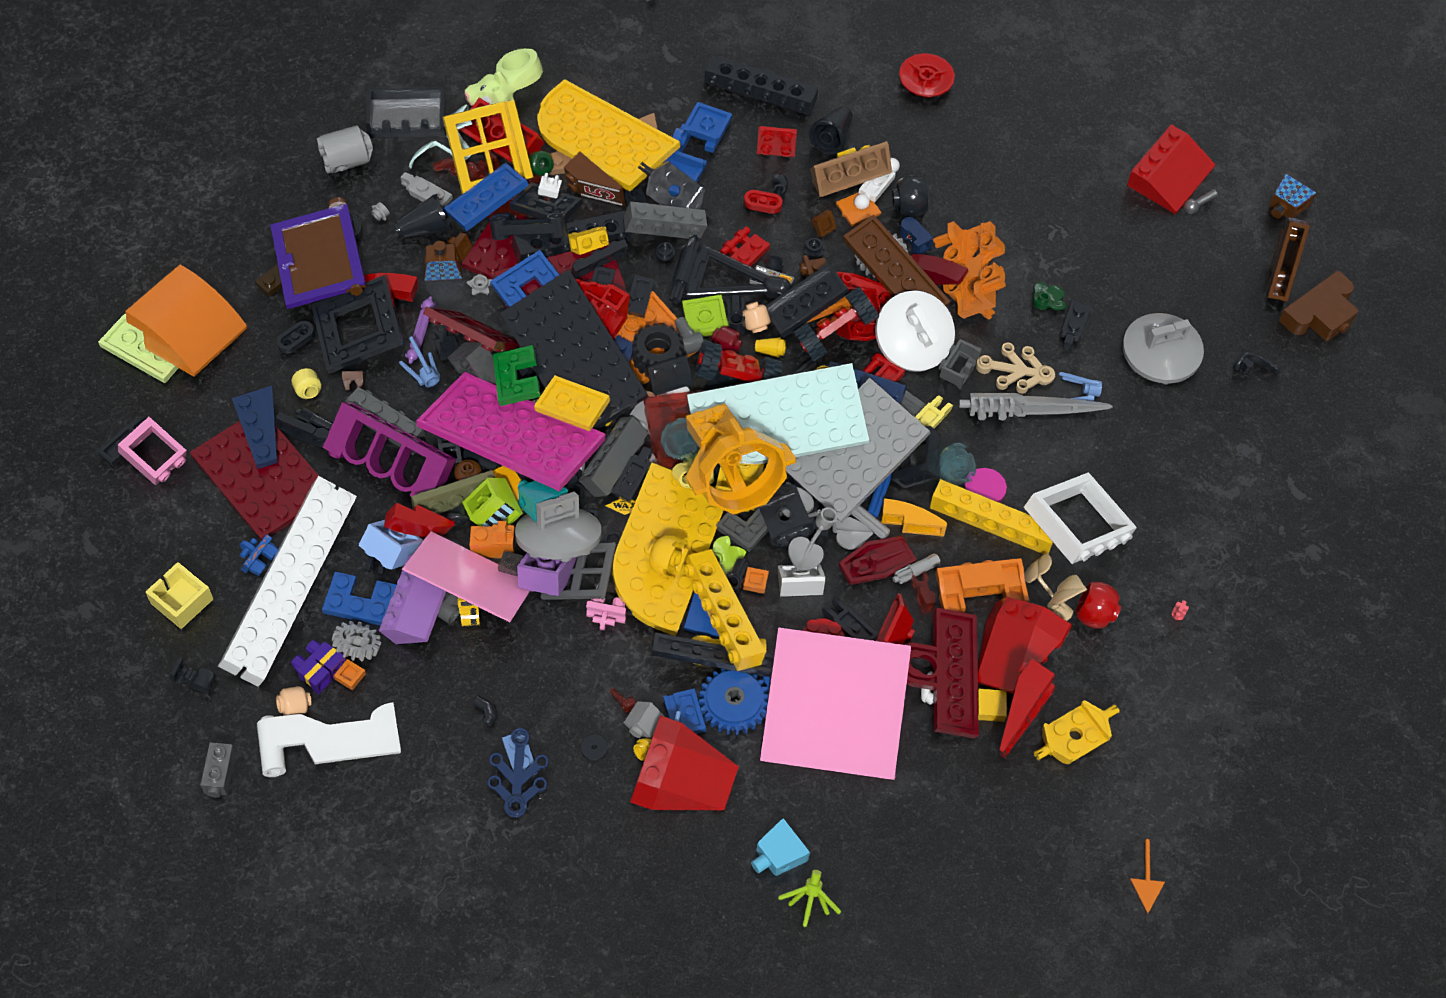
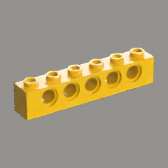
M940 479L933 494L930 509L1039 553L1049 554L1053 541L1031 515Z
M712 549L689 554L684 565L685 575L690 578L694 592L699 595L704 611H707L712 627L716 628L722 646H725L730 662L734 663L737 671L761 665L766 651Z

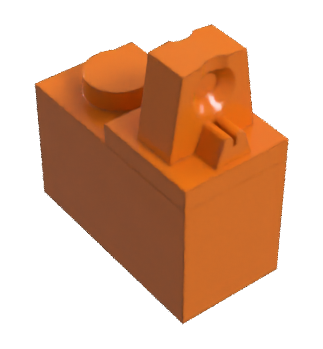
M498 521V525H492V527L471 526L470 551L485 558L514 559L516 543L514 525H507V521Z

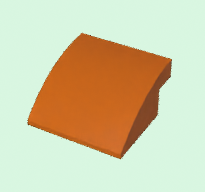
M181 264L125 311L127 323L143 332L145 349L192 376L197 375L247 329V325L238 313L213 287Z

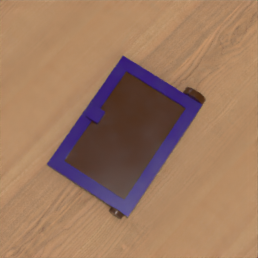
M337 197L331 199L328 203V209L271 224L287 309L351 292L354 296H358L363 292L362 288L366 287V281L349 207L344 198Z

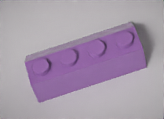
M412 555L408 556L407 560L405 561V564L408 562ZM403 570L379 631L395 644L427 642L446 591Z

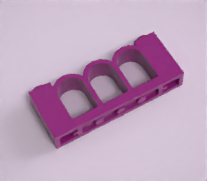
M342 402L323 445V448L328 450V454L338 459L345 457L348 462L355 465L366 464L369 472L375 477H391L393 485L398 490L404 492L411 491L410 496L444 486L456 461V458L353 402ZM363 424L377 432L367 455L362 459L355 451V443ZM389 437L402 445L391 469L385 472L379 464V457ZM413 450L426 457V460L416 482L411 486L405 481L403 471Z

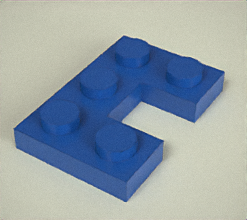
M539 250L491 280L490 285L509 308L526 297L521 287L534 279L542 287L559 276V274Z
M335 572L322 612L328 615L381 626L397 585L377 581L371 599L352 596L357 582L356 576Z

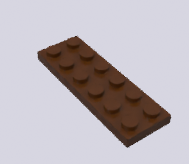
M874 214L843 236V241L893 297L907 291H921L936 297L946 307L950 304V300Z

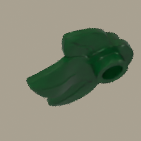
M1042 281L1034 286L1033 304L1037 309L1046 310L1050 307L1059 311L1067 308V305L1061 300L1065 295L1062 287L1057 285L1048 287Z

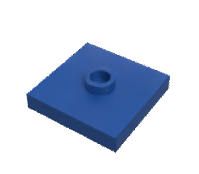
M694 593L684 631L719 639V634L716 628L712 627L707 611H704L699 595Z

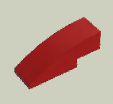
M396 273L364 275L366 282L385 275L388 278L394 301L397 298L413 302L419 286L416 276Z
M396 503L386 513L383 527L413 536L427 537L430 531L443 536L454 526L455 522L419 505L410 509Z

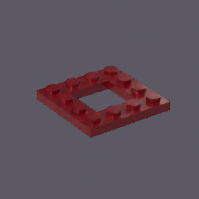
M426 306L423 312L424 315L429 317L428 321L437 325L447 326L446 330L457 334L460 332L464 334V339L473 343L478 341L482 343L481 347L488 351L505 352L521 348L516 339L457 310Z

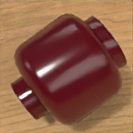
M722 326L720 329L716 328L711 338V342L722 345L723 351L732 350L738 352L742 345L740 333L727 326Z

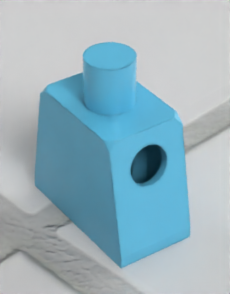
M782 819L757 843L756 851L759 857L753 860L751 864L757 873H761L769 867L772 873L777 876L807 862L810 852L787 822Z

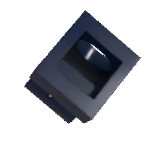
M912 217L902 220L900 236L908 240L912 245L911 252L913 254H922L931 249L933 237Z

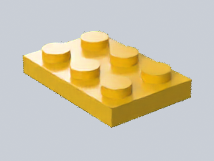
M554 375L535 403L534 409L536 412L591 431L610 402V397L607 394Z

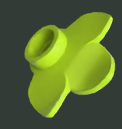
M729 536L718 538L714 542L712 549L716 558L719 559L723 572L726 574L732 572L737 559L744 558L746 550L730 546Z

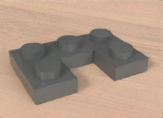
M759 507L755 508L756 511L746 522L737 515L727 512L716 524L718 531L725 536H729L732 541L748 552L768 532ZM782 511L779 514V518L784 514Z

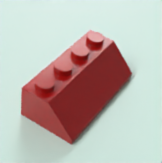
M478 98L471 109L490 104ZM500 113L480 118L486 143L506 138ZM476 119L471 120L472 125L459 129L482 144ZM520 123L527 154L539 151L544 145L540 135ZM508 145L491 149L513 164Z

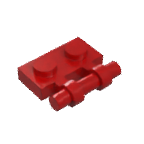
M745 226L742 230L739 229L731 240H727L719 252L725 255L729 253L732 255L731 258L751 267L770 249V244L756 234L749 238L747 235L751 231ZM740 242L743 245L738 249L735 246Z

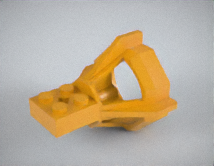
M726 404L716 405L686 416L687 430L700 448L686 475V481L695 495L703 494L709 504L733 515L767 504L787 478L786 466L796 463V457L787 444L780 443L752 428L747 427L743 429ZM757 451L769 458L768 463L759 478L746 487L737 464L741 462L742 455ZM717 463H719L732 491H720L709 484L711 474Z

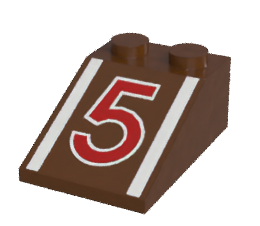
M581 152L564 166L567 187L573 193L577 192L583 197L619 206L625 205L623 187Z

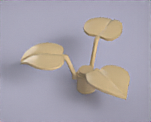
M1045 553L1027 568L1024 573L1025 581L1031 583L1037 578L1052 597V600L1047 605L1049 610L1068 621L1073 615V610L1065 601L1086 591L1087 588L1077 575H1071L1062 581L1057 588V592L1053 593L1041 577L1042 574L1050 569L1052 564L1051 556Z

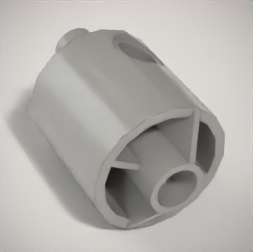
M357 125L316 138L327 174H333L369 163L373 151L369 135Z

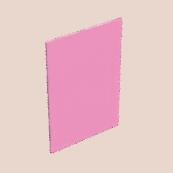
M430 531L402 569L508 622H511L530 592L527 589L518 588L517 573Z

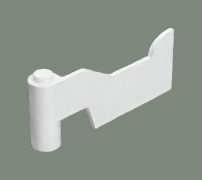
M393 703L378 707L373 711L371 719L327 725L304 715L295 714L279 717L264 716L257 722L262 772L266 777H276L286 772L283 747L305 745L315 764L401 753Z

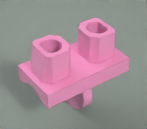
M614 598L612 605L605 604V599H591V601H587L586 615L587 617H593V622L600 623V630H605L606 625L614 626L615 622L625 624L626 608L625 603H622L620 598Z

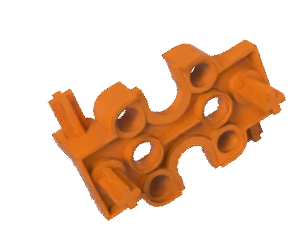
M954 221L948 223V233L933 238V242L936 248L952 243L945 250L944 259L968 268L969 272L960 285H943L944 292L958 304V315L963 319L980 313L989 320L995 314L992 308L996 307V291L1006 287V284L1004 283V268L998 266L995 262L988 266V263L993 258L1005 253V245L995 235V225L991 221L981 223V225L969 230H962ZM978 250H980V253L976 257H973L974 254Z

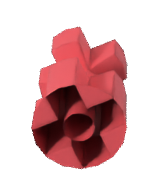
M1183 600L1182 603H1176L1172 611L1174 619L1182 620L1189 609L1186 606V601Z

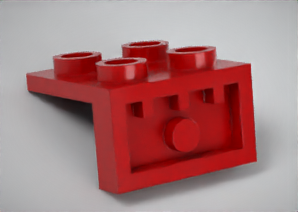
M759 126L757 154L795 157L797 130Z

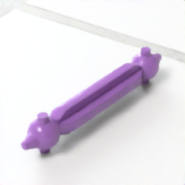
M431 296L421 304L423 309L420 311L413 334L419 349L421 348L429 323V317L424 315L423 312L426 306H436ZM410 343V349L405 354L410 364L418 358L412 343Z

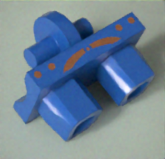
M266 535L256 548L254 546L257 540L254 538L250 542L242 541L239 544L243 550L239 555L242 558H245L248 554L250 555L241 569L244 573L250 571L260 576L267 566L258 559L261 554L269 560L275 557L278 548L271 543L272 538L269 535Z

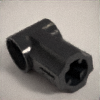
M732 295L730 298H727L728 327L738 331L740 336H742L746 332L745 316L742 315L745 310V299L740 295Z

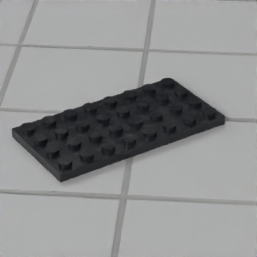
M569 270L500 313L521 348L533 345L537 366H533L545 388L555 375L609 395L610 402L593 426V429H600L649 397Z

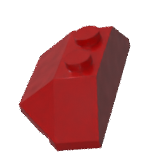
M897 593L876 641L904 645L906 641L911 642L915 633V629H912L914 619L902 594Z

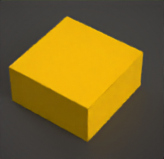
M979 689L978 720L1005 722L1007 717L1006 691Z

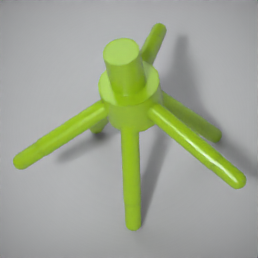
M819 870L812 871L811 878L807 879L804 887L778 896L779 900H783L796 895L788 903L789 906L796 903L805 893L809 896L803 921L804 927L808 925L814 897H819L826 915H829L827 904L837 914L841 913V910L821 890L823 884L820 881L821 872Z

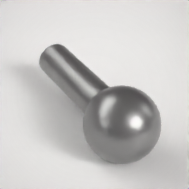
M1213 189L1196 200L1189 199L1184 203L1183 209L1189 214H1194L1198 211L1199 206L1215 198L1218 194Z

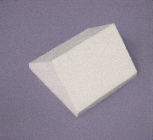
M821 564L808 571H800L794 565H778L780 597L823 595L825 575Z

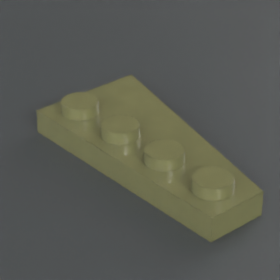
M491 470L433 490L411 496L412 508L419 505L440 515L449 509L463 504L462 502L485 479L495 478V475Z

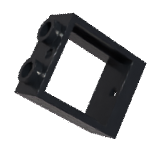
M925 426L931 434L919 445L926 444L925 463L910 467L909 455L893 471L892 480L903 488L939 479L941 434L931 426Z

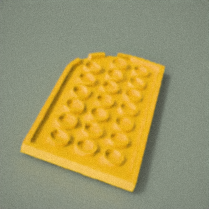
M565 79L553 88L540 104L541 108L538 114L539 130L543 139L552 148L571 159L581 152L628 191H631L647 177L644 172L638 169L639 165L643 167L640 164L642 161L651 169H655L680 148V141Z
M654 463L650 465L617 546L612 563V576L618 597L632 611L633 616L650 627L676 636L691 598L693 585L690 578L685 575L684 565L680 572L675 571L673 574L675 578L672 580L663 578L655 573L649 561V547L662 536L674 535L688 541V544H685L684 547L688 549L687 557L689 554L709 550L717 529L716 524L720 521L724 510L709 504L703 494L695 495L691 488L683 487L674 479L672 470Z

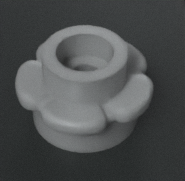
M379 202L372 206V214L377 220H387L386 217L390 213L382 203Z

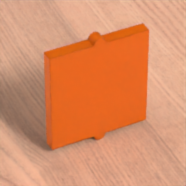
M856 193L837 201L836 205L850 225L855 226L864 222L873 214L875 217L881 214L875 202L870 200L869 206L866 209L860 210L854 204L856 196L859 195Z

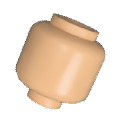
M758 302L747 304V309L743 311L746 329L752 330V333L767 329V325L771 321L767 307L762 304L758 305Z
M300 686L282 689L280 695L276 696L278 712L283 713L284 716L304 715L307 712L308 706H311L310 693H306Z

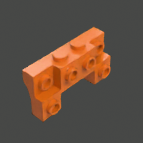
M1021 558L1001 561L986 560L976 564L964 563L960 566L943 567L936 570L935 575L942 609L964 613L966 609L964 598L1003 593L1004 598L1011 597L1029 602Z

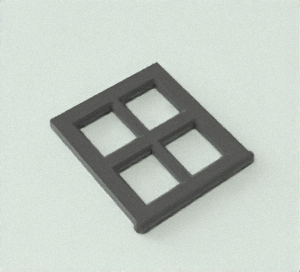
M599 543L591 550V553L606 552L602 568H584L587 555L578 556L576 566L571 574H574L571 589L563 590L559 596L541 593V598L543 600L605 599L616 543ZM583 574H601L598 589L580 590Z

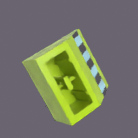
M506 478L485 479L462 502L470 520L478 526L492 527V525H498V521H507V525H511L523 514Z

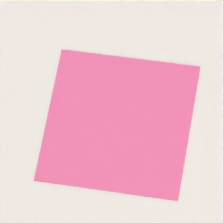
M778 628L760 761L894 780L911 646Z

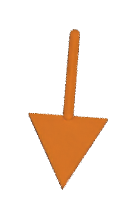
M1149 839L1145 840V880L1130 879L1147 914L1165 883L1150 880Z

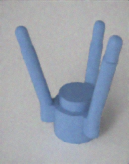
M412 336L409 337L423 368L420 369V375L418 376L403 361H400L399 364L418 381L420 386L432 387L436 385L440 380V374L437 371L432 353H428L430 367L427 365Z
M1064 372L1059 373L1060 376H1063V380L1083 384L1082 392L1086 396L1069 399L1094 401V396H1100L1102 390L1101 381L1090 380Z

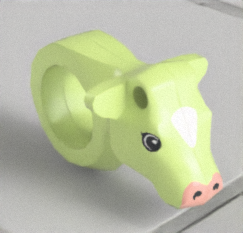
M518 49L504 55L497 63L494 74L486 75L478 83L470 85L465 89V97L468 103L473 106L478 98L483 99L489 104L514 100L513 94L516 90L531 85L543 73L537 53L533 49Z

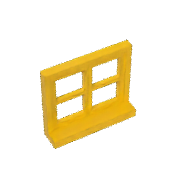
M506 100L443 116L462 194L484 179L470 182L464 157L484 152L488 170L491 174L494 171L488 150L506 145L509 146L514 170L525 179L533 177L514 100ZM500 113L506 138L486 143L480 118ZM476 119L482 144L462 149L456 124Z

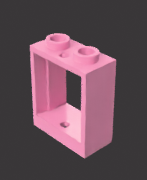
M150 417L118 444V452L155 486L160 481L162 483L170 477V472L175 467L177 469L180 468L186 461V450ZM152 432L176 452L157 471H154L132 451Z

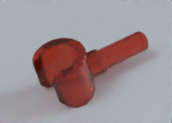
M614 688L610 689V693L619 700L623 710L627 713L631 712L636 704L634 698L631 696L625 699Z

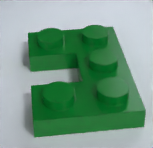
M533 345L493 354L497 397L500 406L541 396L537 376L518 380L517 370L537 366Z

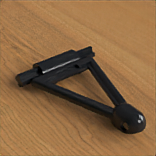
M693 235V237L690 236L687 247L681 252L672 280L673 290L670 301H673L674 304L681 303L685 290H688L687 299L721 294L722 296L765 294L771 298H778L781 296L777 294L778 292L784 294L792 288V285L785 278L769 276L704 244L700 253H698L701 238ZM709 258L762 283V285L700 288Z

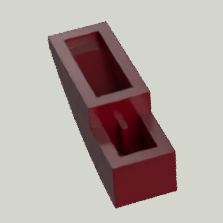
M924 254L911 255L914 261L936 285H960L969 272L968 268L943 258Z

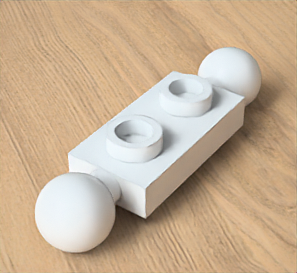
M890 158L893 173L864 182L859 188V195L854 200L856 208L863 210L869 206L870 200L873 202L877 201L895 179V172L898 171L900 166L897 159Z

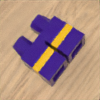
M312 640L306 647V651L311 656L306 660L298 655L292 660L291 664L297 671L299 679L305 681L319 695L332 682L334 674L343 665L346 658L343 657L342 653H337L336 649L325 641L320 644Z

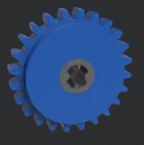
M722 668L721 674L714 671L713 679L707 677V684L703 683V691L699 692L701 712L706 714L704 720H711L710 727L712 728L717 725L718 732L726 729L727 735L730 734L731 730L735 731L736 735L739 734V730H743L746 734L748 727L754 730L756 727L755 722L761 725L762 717L766 718L769 695L767 694L768 688L762 687L763 679L757 681L758 675L751 676L749 673L733 670L726 671Z

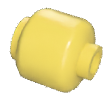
M301 369L292 377V386L296 394L302 399L313 398L321 390V382L316 372L312 369Z

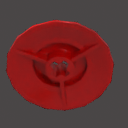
M923 53L906 59L900 67L899 77L901 83L908 91L918 96L934 97L940 96L951 88L954 83L955 74L952 66L945 59L937 55Z

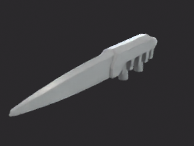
M970 393L969 400H959V408H969L970 416H974V413L977 412L979 420L986 419V412L988 417H992L993 412H997L999 419L1005 420L1007 418L1006 412H1008L1009 417H1013V414L1025 417L1026 415L1090 412L1113 407L1111 404L1056 397L1022 396L1017 393Z

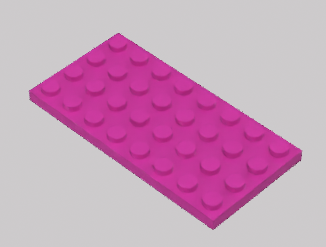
M466 372L416 420L417 427L559 492L605 441V434L592 428L591 431H587L536 412L534 409L535 403L530 400L500 406L496 385Z

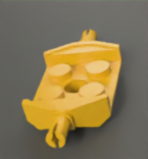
M1084 700L1079 707L1052 723H1045L1043 725L1042 737L1045 745L1035 751L1034 756L1037 757V760H1040L1049 754L1050 756L1053 755L1061 763H1072L1110 740L1112 734L1108 720L1119 713L1118 707L1114 704L1106 710H1101ZM1077 731L1080 733L1081 739L1075 740L1071 738L1069 733Z

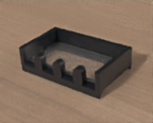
M444 88L368 89L366 110L367 134L370 138L445 137L443 116H445L446 100Z

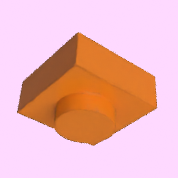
M748 567L743 590L764 594L769 571Z
M347 659L334 674V679L353 690L365 676L366 672L363 668Z

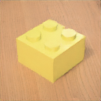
M177 562L163 575L170 589L167 591L163 580L159 579L146 591V595L156 609L182 629L213 600V597L207 585Z

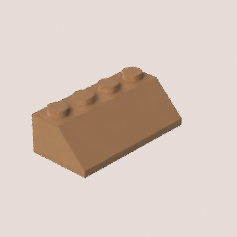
M886 141L813 166L810 171L813 184L819 196L822 197L893 173L888 142Z

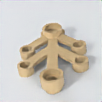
M1004 343L1001 353L1007 356L1013 364L992 361L987 355L979 357L976 363L977 371L982 374H987L992 369L1012 373L1008 376H999L997 378L996 387L1001 390L1006 389L1008 385L1025 375L1032 376V378L1027 381L1021 379L1017 382L1016 390L1019 393H1026L1029 388L1038 383L1048 385L1055 378V371L1049 366L1042 365L1034 356V349L1029 346L1022 349L1021 357L1024 360H1028L1033 368L1027 367L1014 352V345L1011 343Z

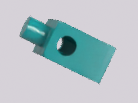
M522 480L518 484L519 506L535 522H537V503L550 499L553 500L568 494V490L564 487L559 492L535 480L530 483Z

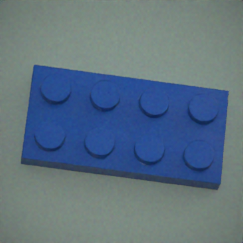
M505 163L444 207V210L463 229L468 231L529 185L525 178Z

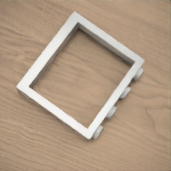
M1089 472L1034 493L1024 506L1025 510L1071 564L1081 560L1086 561L1092 555L1098 556L1106 549H1114L1118 544L1122 543L1124 545L1133 538L1132 533L1137 528ZM1082 493L1114 531L1081 544L1051 509L1050 505Z

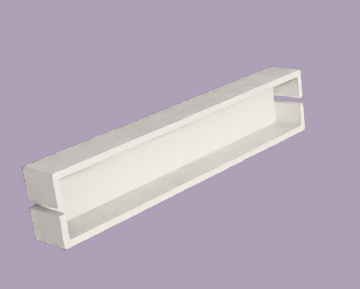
M320 476L317 477L218 667L237 675L244 666L246 670L241 674L240 678L256 686H259L264 681L357 496L340 487L336 490L334 489L335 484Z

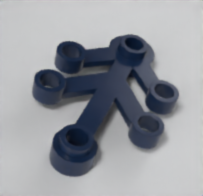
M517 728L511 734V740L515 745L514 772L504 762L501 754L494 753L489 759L490 764L498 768L512 784L511 794L502 785L500 777L494 775L488 779V786L490 789L496 790L504 799L505 812L513 818L523 816L527 810V802L538 792H544L548 787L547 781L542 777H538L534 780L533 786L521 795L522 785L540 769L544 770L549 766L548 758L545 755H538L535 762L523 772L525 746L530 741L529 733L523 728ZM523 735L525 740L521 743L518 742V736ZM500 757L501 761L498 764H494L493 759ZM542 758L545 759V760H546V764H545V765H543V766L538 765V761H539L540 759H542ZM494 779L499 780V784L496 787L491 786V782ZM539 781L545 783L544 787L540 789L536 787V784ZM514 803L520 804V808L518 810L512 809V805Z

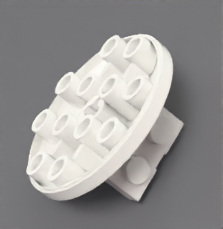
M907 291L894 296L882 307L876 320L875 333L881 352L891 363L907 371L919 372L937 366L948 356L949 350L954 343L955 328L950 312L939 299L925 292Z

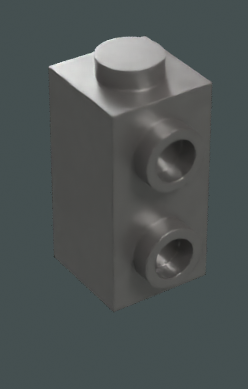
M209 744L201 787L204 793L210 797L228 796L236 751L232 744Z

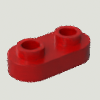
M750 190L744 195V205L750 210L775 214L782 209L783 200L778 194Z

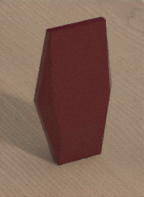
M903 536L864 543L840 561L838 566L848 583L853 585L887 578L907 565L915 563L917 559Z

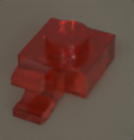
M926 572L922 575L923 581H918L915 575L912 576L911 580L912 585L917 591L916 596L923 614L932 612L933 605L936 602L934 592L930 591L927 585L929 577Z

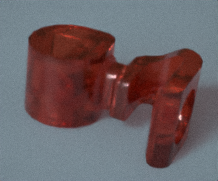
M488 150L493 171L500 167L498 158ZM482 159L479 160L477 164L473 161L466 163L470 182L484 178V171L489 172L486 159L485 162Z

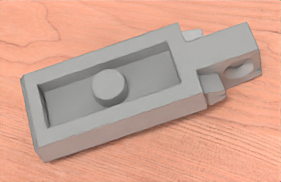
M405 172L400 177L401 184L406 187L410 195L422 202L436 193L440 197V205L443 204L444 207L453 199L451 193L419 176L414 178L413 175Z

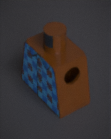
M1286 173L1269 204L1273 208L1271 211L1272 216L1277 219L1283 215L1287 218H1295L1311 206L1317 192Z
M436 241L434 245L426 246L424 281L462 279V262L455 245Z

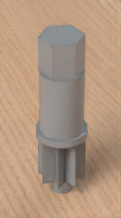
M934 553L896 571L892 579L895 583L899 582L901 585L940 565V559Z

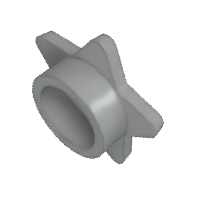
M478 274L471 281H467V284L472 288V295L479 293L488 295V287L492 279H487L485 276Z

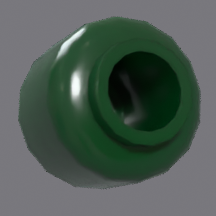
M534 151L528 155L532 175L544 176L545 173L549 174L552 171L554 162L549 153L546 151Z

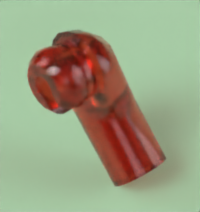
M446 158L433 163L436 172L448 169L454 176H457L453 159Z

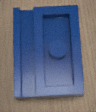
M695 688L673 693L671 696H663L669 719L674 720L676 712L680 711L679 722L696 734L706 732Z

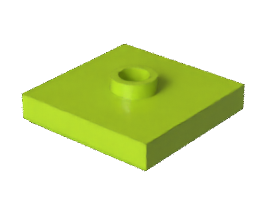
M722 294L682 301L688 325L695 333L700 332L702 337L713 335L716 328L728 327Z

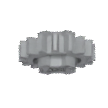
M352 621L349 622V625L343 622L341 627L337 626L332 636V646L337 647V653L343 652V657L349 655L352 660L359 658L360 661H363L364 657L371 660L372 655L376 656L381 641H379L380 636L375 635L376 630H370L369 625L364 627L361 622L355 625Z

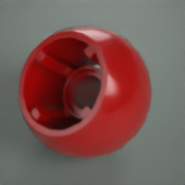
M1090 582L1086 587L1087 590L1083 591L1075 615L1081 623L1090 628H1105L1109 622L1114 623L1121 610V605L1118 604L1119 594L1107 583Z

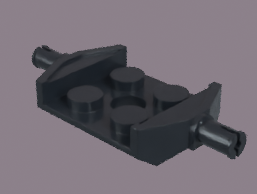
M643 161L640 163L643 167L639 165L638 169L648 177L645 193L660 205L705 210V213L709 216L712 215L702 205L705 188L669 161L655 169H651ZM672 185H677L680 189L676 196H672L669 193V188Z
M782 484L767 504L759 506L776 548H788L794 538L805 537L808 539L815 532L796 485ZM785 509L791 512L790 519L787 521L780 520V512Z

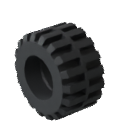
M654 323V326L648 324L645 326V329H639L632 342L634 366L638 368L639 373H645V377H648L646 366L684 354L683 338L680 337V333L678 331L674 332V327H667V324L664 323L662 325ZM654 348H662L667 352L663 354H653L649 352V350Z

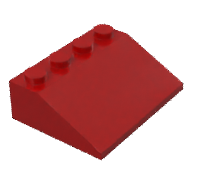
M1171 124L1131 171L1127 186L1176 214L1216 164L1187 133Z

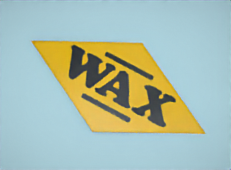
M619 499L605 506L626 515L632 512L636 501L632 500L631 503Z

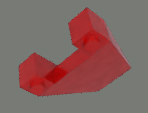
M1033 659L1029 663L1024 662L1018 671L1020 676L1000 746V754L1003 758L1008 755L1055 691V685L1052 684L1055 674Z

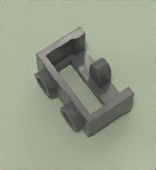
M960 339L956 345L953 344L951 346L948 359L942 360L939 366L941 371L940 378L961 389L976 366L982 349ZM961 356L967 359V362L960 373H957L951 369L958 357Z

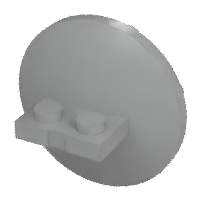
M1153 313L1136 319L1128 327L1123 338V353L1133 371L1148 380L1163 384L1180 382L1192 376L1198 370L1204 355L1202 339L1194 327L1191 326L1188 319L1183 320L1170 314Z
M575 492L559 496V498L553 500L550 499L537 503V522L526 514L518 521L515 527L516 542L520 548L529 553L530 557L560 560L562 562H568L572 558L590 554L591 550L599 544L602 536L599 520L591 513L579 509V495Z

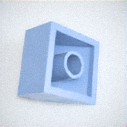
M385 520L371 523L368 525L358 546L364 549L367 555L379 560L385 568L392 570L403 566L408 556L413 555L424 541L418 536L407 535L383 527Z

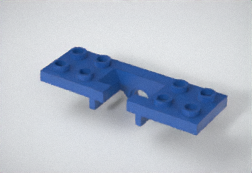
M697 102L686 123L682 124L680 128H676L672 138L680 141V148L667 158L664 163L669 161L695 182H698L707 166V161L682 152L689 139L694 137L706 142L705 151L714 153L732 120V114ZM672 185L669 188V193L672 196H676L680 189L677 185Z

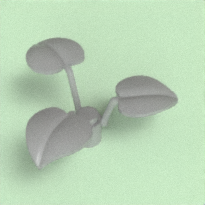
M797 487L809 518L817 516L816 525L818 527L811 541L805 537H797L789 544V557L794 567L798 570H812L822 561L823 549L819 545L814 544L822 530H828L832 526L833 532L837 533L836 541L840 546L848 550L858 549L873 534L869 527L851 517H847L841 523L837 519V512L833 508L826 507L822 511L819 509L817 512L811 513L814 507L813 498L805 490ZM782 510L785 516L791 517L789 510Z

